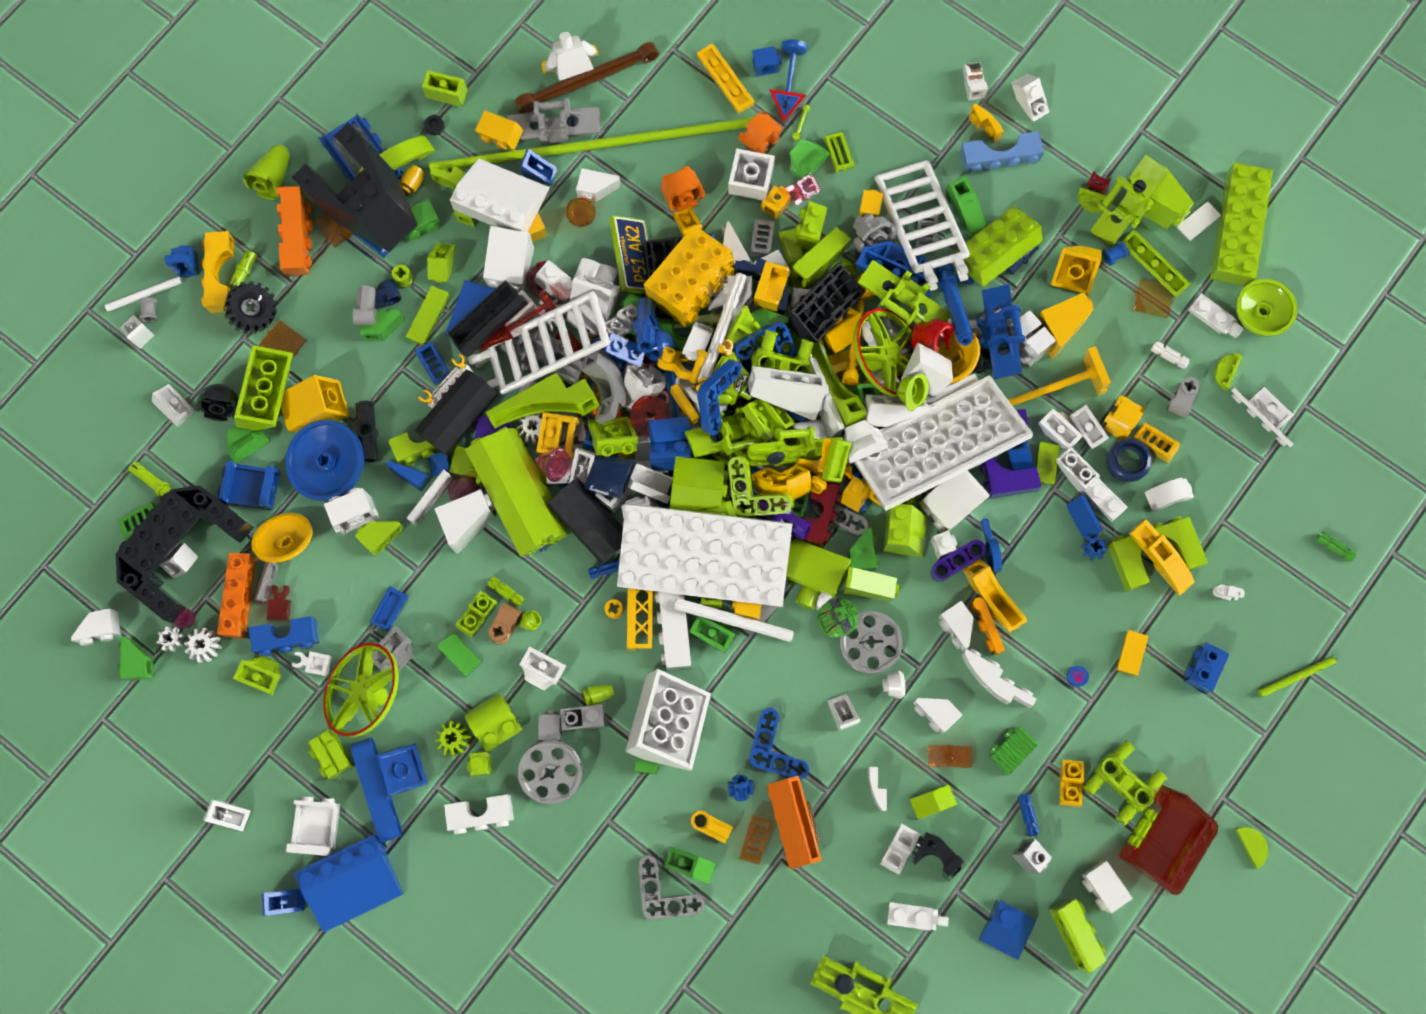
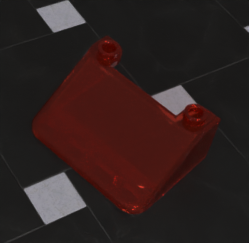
M1162 785L1155 797V802L1162 809L1140 846L1136 848L1132 845H1126L1118 857L1169 893L1178 895L1185 888L1217 835L1218 823L1188 795Z

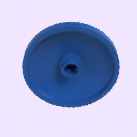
M320 420L303 427L292 439L286 454V472L292 486L303 496L317 501H329L332 497L346 495L358 482L364 467V451L357 435L347 426L331 420Z

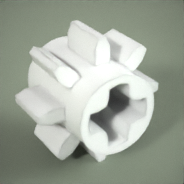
M166 626L165 631L162 633L158 632L160 636L156 643L163 645L161 650L168 651L170 649V651L176 652L177 647H183L182 639L185 636L178 634L180 629L175 627L172 630Z

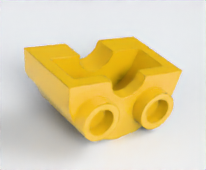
M1120 395L1114 404L1117 408L1114 413L1112 411L1109 412L1104 420L1107 424L1103 429L1121 440L1128 438V435L1142 417L1145 408L1126 396Z

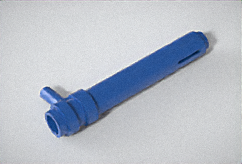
M950 263L936 267L937 283L939 288L942 289L957 341L963 346L969 345L973 340V333L957 284L973 285L975 280L968 276V280L960 282L958 274L955 273L954 267Z

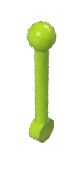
M808 104L803 106V113L797 131L792 137L794 141L800 139V131L806 113L810 110Z

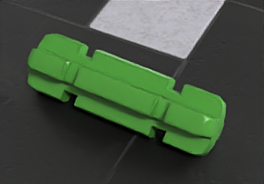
M1321 532L1316 539L1318 543L1325 544L1326 548L1337 555H1343V558L1348 562L1354 560L1357 555L1356 551L1351 548L1347 549L1345 544L1334 537L1330 538V535L1326 532Z

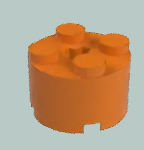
M763 111V114L760 112L745 126L747 128L745 134L741 131L738 140L749 151L765 154L766 148L770 144L773 146L779 141L782 127L766 111Z
M685 166L672 174H666L661 179L660 190L670 210L673 212L674 210L680 211L688 207L694 208L698 205L697 201L700 198L703 200L705 197V191L696 173L689 166Z

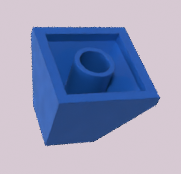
M996 900L978 940L1019 960L1036 920L1022 911L1000 900Z

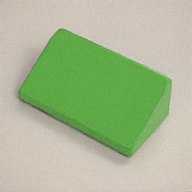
M454 633L437 645L441 652L466 677L482 663Z

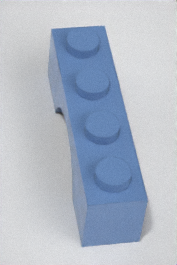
M1039 131L1020 134L1016 145L1007 151L992 150L982 140L962 143L960 150L964 173H977L984 169L996 170L1004 166L1016 167L1023 163L1035 164L1041 160L1044 153Z

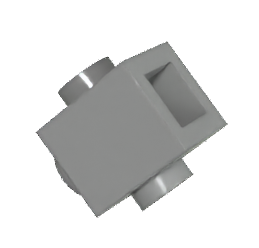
M1024 839L1012 853V856L1024 870L1032 874L1044 872L1048 867L1049 861L1052 859L1036 839Z

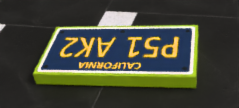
M613 215L609 218L621 291L646 294L644 284L649 277L644 241H648L645 220Z

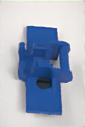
M1009 284L982 290L986 320L976 318V323L982 332V338H979L980 347L990 349L993 378L998 379L1021 374L1019 343L1025 341V336L1022 335L1019 315L1021 307L1012 304ZM1011 318L1014 336H1009L1007 320Z

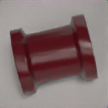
M1093 171L1086 188H1094L1101 191V194L1104 195L1112 178H1104Z

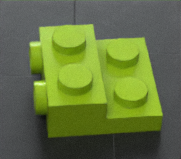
M629 417L614 418L612 421L603 424L598 423L596 420H588V428L593 437L592 445L596 455L611 456L614 453L631 454L637 451L638 437Z

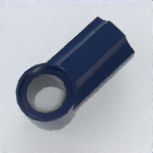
M392 279L381 282L378 288L375 289V309L383 305H394L402 299Z

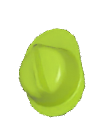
M920 373L901 380L896 393L899 395L900 400L906 403L908 411H914L925 402L929 390L928 379L924 374Z

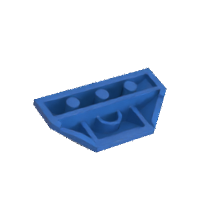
M891 241L864 247L856 263V266L864 273L872 260H874L900 279L908 270L912 273L910 277L912 281L920 286L927 283L923 272L914 273L912 271L903 247ZM922 255L915 256L918 264L928 262ZM928 289L925 296L929 298L931 291Z

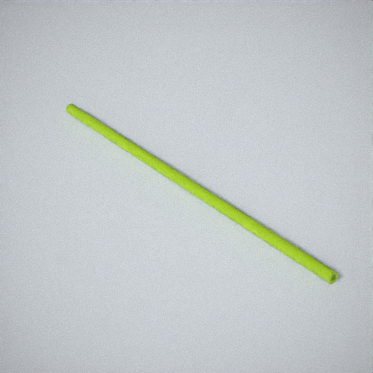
M752 117L530 148V150L540 157L743 129L746 128L745 126ZM526 149L430 162L429 169L431 172L433 167L438 169L445 168L447 170H451L453 167H472L478 159L491 164L523 160Z

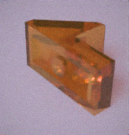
M953 745L928 746V767L972 768V747Z

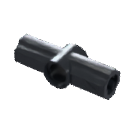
M364 400L355 403L357 416L356 433L363 447L364 463H373L379 460L377 446L378 430L376 429L374 402ZM371 428V432L368 435H363L365 429Z

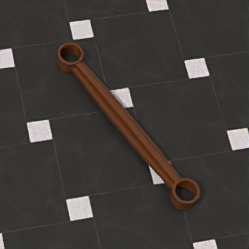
M646 42L636 52L596 66L593 70L572 76L535 94H521L515 99V104L520 113H530L534 110V101H539L540 103L552 100L611 76L641 61L643 63H650L659 56V52L653 42Z

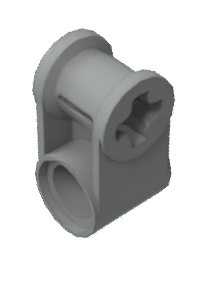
M1187 377L1177 386L1168 404L1167 411L1184 418L1188 417L1200 387L1197 379Z

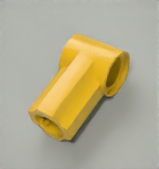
M704 811L693 813L690 819L691 826L695 830L724 844L733 828L731 825ZM699 814L706 818V823L702 827H698L694 823L695 817Z

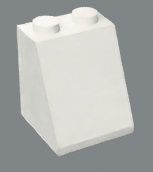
M494 226L490 227L483 275L486 285L496 289L506 280L516 292L518 290H525L527 274L534 252L530 233Z
M583 274L573 279L570 301L588 292H595L605 323L612 319L621 287ZM590 301L580 305L586 329H589L590 333L600 336ZM570 310L567 313L566 322L572 323L571 326L577 328L573 310Z
M967 470L938 485L919 502V505L921 506L920 510L927 517L930 516L935 521V527L941 532H946L955 527L990 495Z
M482 490L434 508L447 542L456 554L460 553L495 517L493 510H496L489 495H484Z

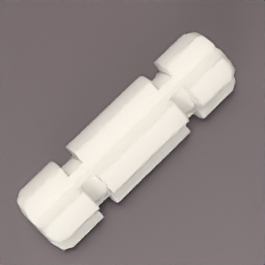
M1156 341L1151 348L1152 352L1157 355L1158 353L1161 354V357L1173 364L1177 363V366L1185 369L1190 362L1189 358L1184 355L1183 357L1180 356V353L1168 346L1164 347V344Z

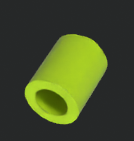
M802 585L795 603L806 609L814 610L821 592Z

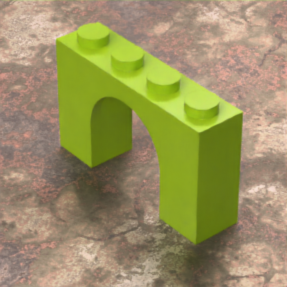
M1178 516L1169 520V524L1163 525L1160 522L1152 525L1160 535H1164L1189 571L1208 563L1190 517L1182 519V516ZM1124 535L1113 538V542L1108 545V549L1125 592L1150 583L1141 560L1142 548L1131 536L1125 538Z

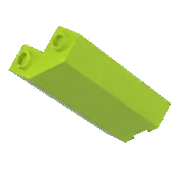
M504 427L496 433L484 438H477L471 442V446L466 448L465 451L520 557L531 555L545 545L556 544L571 534L569 528L547 506L553 498L516 428Z

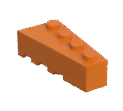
M300 186L276 187V194L281 197V204H277V212L282 221V224H278L280 239L283 240V242H279L280 269L285 276L309 275V268L312 267L309 250L312 249L310 231L313 230L312 220H310V213H313V204Z

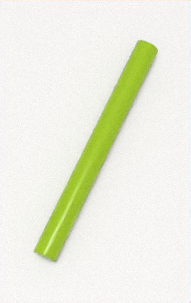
M1333 656L1259 689L1258 694L1260 697L1267 696L1336 664V659Z

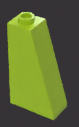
M837 227L792 266L789 284L801 289L812 287L847 251L851 243L849 235Z

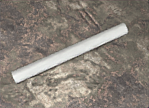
M180 276L105 304V308L109 312L138 301L141 298H146L180 285L183 282Z

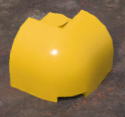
M798 465L781 473L766 467L752 474L753 486L759 495L788 493L796 500L809 493L811 489L810 470ZM783 498L782 501H780V502H778V503H780V504H785V503H788V502H784V498Z

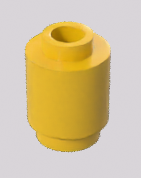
M415 165L407 168L399 180L402 190L406 195L415 194L424 179V171Z

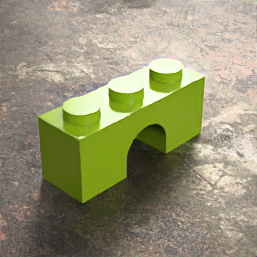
M407 432L388 440L397 462L404 466H410L416 462L415 460L422 457L428 458L433 456L434 452L438 451L426 440L421 443L413 442Z

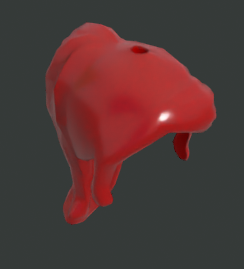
M932 319L928 322L922 321L916 324L912 332L913 349H915L917 343H920L933 351H938V347L943 342H946L945 348L950 351L949 340L954 333V326L952 323L940 319Z

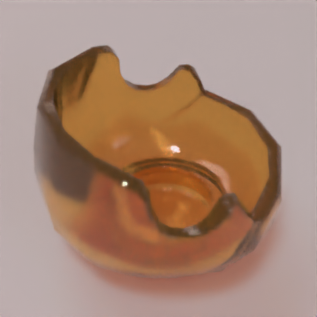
M582 197L569 201L566 207V217L573 226L586 227L595 219V207L591 201Z

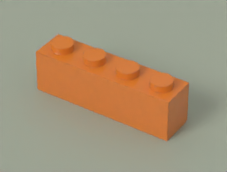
M799 776L767 784L768 795L772 802L774 817L778 824L779 835L784 846L785 858L789 868L792 869L821 861V855Z

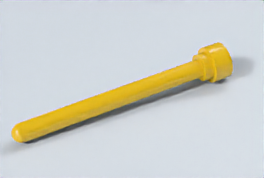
M858 300L856 311L861 316L864 311V301ZM854 338L851 343L848 369L843 373L842 382L848 386H855L859 381V374L856 370L857 357L854 349Z

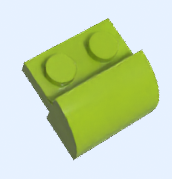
M759 398L742 408L745 417L752 423L758 436L764 443L774 438L773 435L776 429L782 428L786 430L795 424L784 408Z
M500 692L464 714L470 729L486 752H489L523 730Z

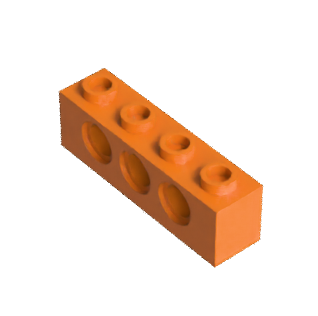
M229 552L217 634L225 638H246L257 558L250 554Z

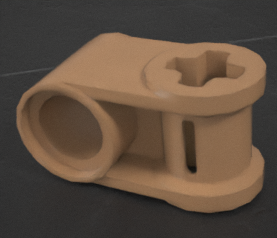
M503 603L489 628L490 638L499 645L507 643L513 631L520 623L523 612ZM496 632H503L502 636H496L495 634Z

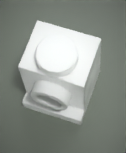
M949 530L933 536L930 540L937 559L943 558L957 550L956 538L954 535H950Z

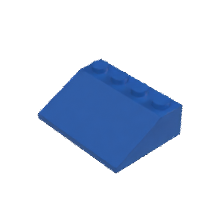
M372 835L294 873L301 893L323 932H327L403 895L385 848L377 835Z

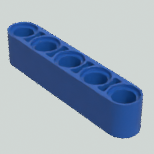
M370 737L351 744L352 756L379 841L383 843L402 836V828L392 796L386 797L374 760V756L378 755V751L373 738Z

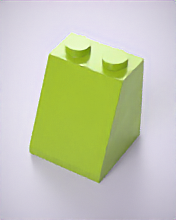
M1169 171L1150 196L1153 200V206L1143 216L1166 229L1173 225L1177 227L1191 213L1190 209L1194 202Z
M675 456L669 509L695 511L721 506L722 497H726L727 485H723V483H727L728 471L724 470L725 462Z
M899 504L889 509L886 516L883 553L923 558L928 517L913 505Z

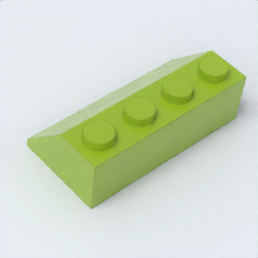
M252 345L234 416L236 427L255 431L276 427L293 353Z

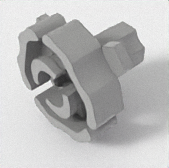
M871 213L857 217L853 228L857 232L858 237L854 239L855 246L852 252L858 256L866 246L886 241L893 242L897 235L896 227L885 217L874 218Z

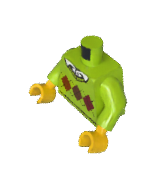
M724 340L723 344L718 346V351L726 355H722L712 374L729 359L741 364L734 351H731L733 349L731 340ZM742 364L739 377L718 396L719 404L734 405L739 396L748 400L752 399L753 396L750 395L749 387L746 385L749 374ZM707 377L698 380L701 384L696 385L697 391L702 383L708 379Z

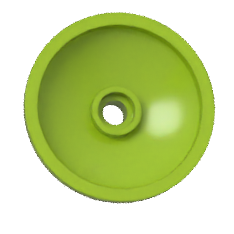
M1259 279L1247 284L1241 290L1236 301V312L1242 325L1250 332L1259 336L1273 337L1284 333L1293 325L1297 316V302L1293 293L1284 284L1271 279ZM1259 310H1262L1264 315L1260 314Z

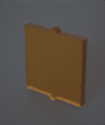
M326 212L314 221L334 247H337L346 239L349 240L350 236L353 235V232L338 225Z
M1146 280L1139 281L1138 291L1135 294L1134 311L1168 318L1171 305L1174 303L1172 300L1173 295L1162 284Z
M279 320L274 328L267 332L268 335L259 346L293 353L294 357L299 354L298 351L307 340Z

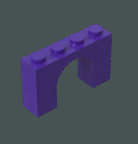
M1026 409L1016 410L1029 427ZM994 457L980 465L981 473L985 474L984 489L990 495L989 499L1038 492L1041 488L1037 467L1015 471L1007 470L1001 467Z

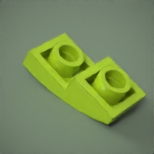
M480 591L468 605V610L455 624L456 628L473 638L497 605V601L483 591Z

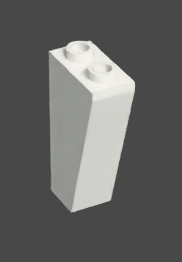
M756 366L752 367L748 380L751 396L811 420H816L818 412L822 411V401L827 396L829 389L822 375Z

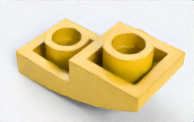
M977 104L972 105L969 114L971 123L975 124L978 130L985 127L987 136L991 137L994 143L1001 140L1004 130L998 121Z
M1062 759L1059 805L1082 806L1084 761Z

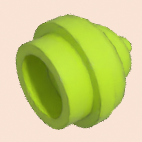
M533 610L523 613L520 627L531 631L538 629L542 623L538 612Z

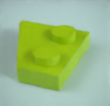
M742 306L725 340H731L733 345L738 340L761 328L752 317L747 306ZM763 335L756 338L757 346L762 344ZM741 346V350L744 351L746 348Z

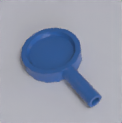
M982 519L980 522L985 537L987 563L993 573H998L1002 570L1000 546L997 539L992 536L988 519Z

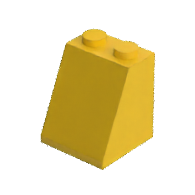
M1085 292L1040 312L1037 319L1042 324L1036 328V331L1038 332L1045 327L1056 339L1048 353L1051 359L1059 354L1084 325L1094 310L1093 302L1086 296Z
M313 375L284 391L280 408L282 409L288 431L298 433L303 427L316 421L331 420L337 422L350 417L339 380Z

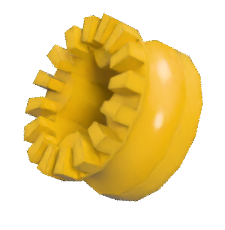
M611 599L606 602L604 610L609 618L617 619L622 616L623 606L620 601ZM610 605L619 606L616 614L608 612L611 609Z

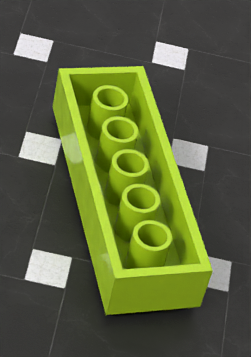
M1234 162L1227 171L1220 210L1221 217L1218 223L1209 279L1246 286L1257 278L1273 170Z

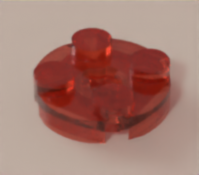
M644 396L635 401L630 412V422L634 430L646 438H649V422L645 419L647 412L656 414L654 420L670 418V409L667 403L661 398Z

